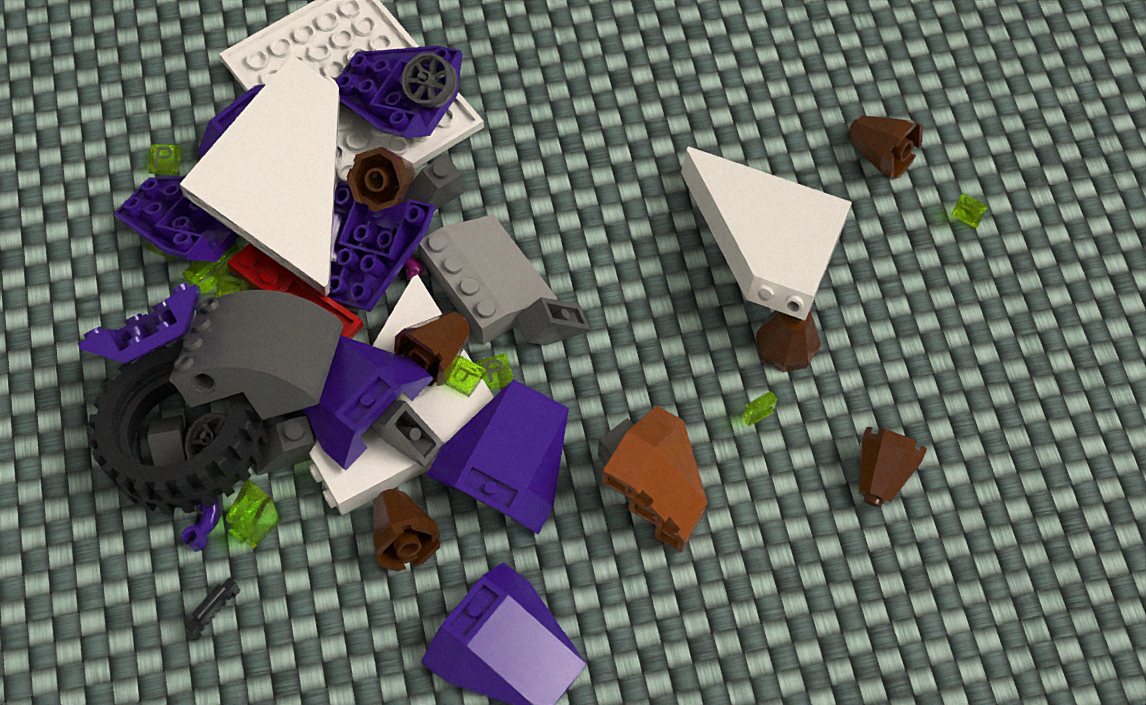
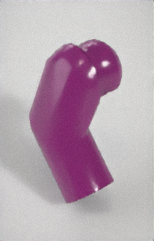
M412 253L404 264V267L408 269L406 277L411 280L412 277L418 275L422 279L424 264Z

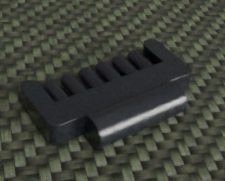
M229 577L222 585L218 583L191 614L193 618L186 625L185 629L195 640L201 637L200 631L204 630V624L208 625L210 623L209 618H215V612L221 611L220 606H225L226 599L230 600L232 598L231 593L236 596L240 592V588L234 580Z

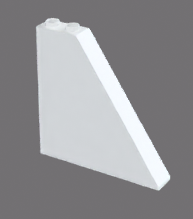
M291 55L183 179L180 187L183 196L318 292L327 296L330 292L340 105L339 87L331 77L327 75L323 77L316 72L305 59L299 60Z
M688 146L681 174L746 300L806 321L843 230L852 202Z
M418 275L412 277L372 346L394 353L395 336L402 329L442 314ZM464 349L450 378L442 386H436L437 382L432 386H426L413 401L409 400L402 393L396 399L406 401L444 444L494 398ZM461 367L479 378L475 379L469 375L464 383L458 384L454 382L453 375ZM459 371L456 379L462 381L466 373ZM370 426L359 437L368 448L346 471L323 451L318 439L310 451L313 464L308 467L316 483L322 481L327 490L323 491V495L330 508L332 509L336 506L342 516L377 498L384 490L394 489L428 471L438 452L426 467H422L387 444Z

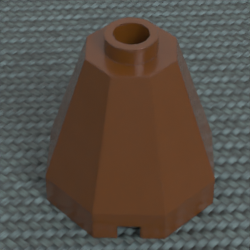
M862 115L859 119H855L852 122L849 133L851 134V142L881 173L889 177L900 178L916 157V155L912 154L914 146L920 148L923 138V125L912 120Z
M378 147L355 155L353 168L349 169L347 174L354 200L360 204L365 203L374 212L401 204L415 176L412 162L384 147Z
M775 310L767 317L756 333V341L761 359L766 363L772 362L776 365L775 368L781 372L806 369L821 346L817 328L810 311L805 321Z
M446 312L406 327L395 336L394 353L413 360L429 373L433 380L427 386H432L435 382H437L436 386H442L450 378L469 339L471 330L469 322L461 314Z
M866 427L860 442L859 494L864 497L863 501L865 503L881 508L882 504L889 505L920 466L927 448L921 445L920 449L917 450L915 448L916 441L912 438L879 428L877 434L871 433L873 427Z
M387 489L381 492L374 500L373 543L374 554L379 567L398 572L405 570V564L412 561L414 566H418L427 561L440 548V541L438 539L440 532L436 522L404 491Z

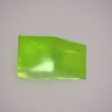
M250 479L243 484L226 516V520L231 528L228 531L231 537L240 545L246 542L253 549L281 522L272 498Z

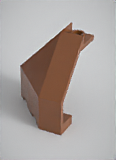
M655 406L627 431L603 469L602 483L630 498L628 511L656 525L655 538L683 552L705 514L707 499L684 420Z

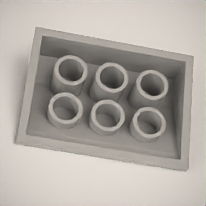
M493 214L444 226L424 237L418 245L420 260L458 312L468 320L469 327L483 345L519 325L517 316L540 297L558 300Z

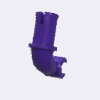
M219 496L214 498L216 504L208 508L204 503L198 504V509L203 512L200 522L197 526L185 528L181 534V539L186 544L193 537H196V540L190 545L195 552L205 548L208 541L207 535L219 522L222 513Z

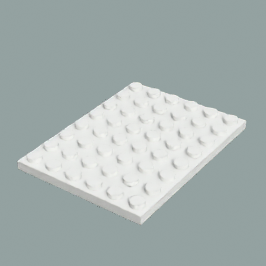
M315 0L219 53L224 65L247 92L255 85L267 84L291 55L299 60L305 59L323 77L327 75L336 81L356 52L414 48L419 46L379 0ZM458 92V95L431 136L403 138L382 133L340 104L335 189L338 181L349 184L347 174L349 169L353 168L355 163L353 160L357 154L378 147H384L412 162L413 168L416 169L484 128V121Z

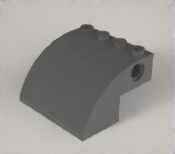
M271 290L239 291L217 298L209 297L200 304V310L196 319L191 324L190 333L183 342L182 351L174 362V369L169 378L170 382L174 383L190 407L243 392L260 418L265 420L319 403L344 326L340 319L314 302L296 295Z

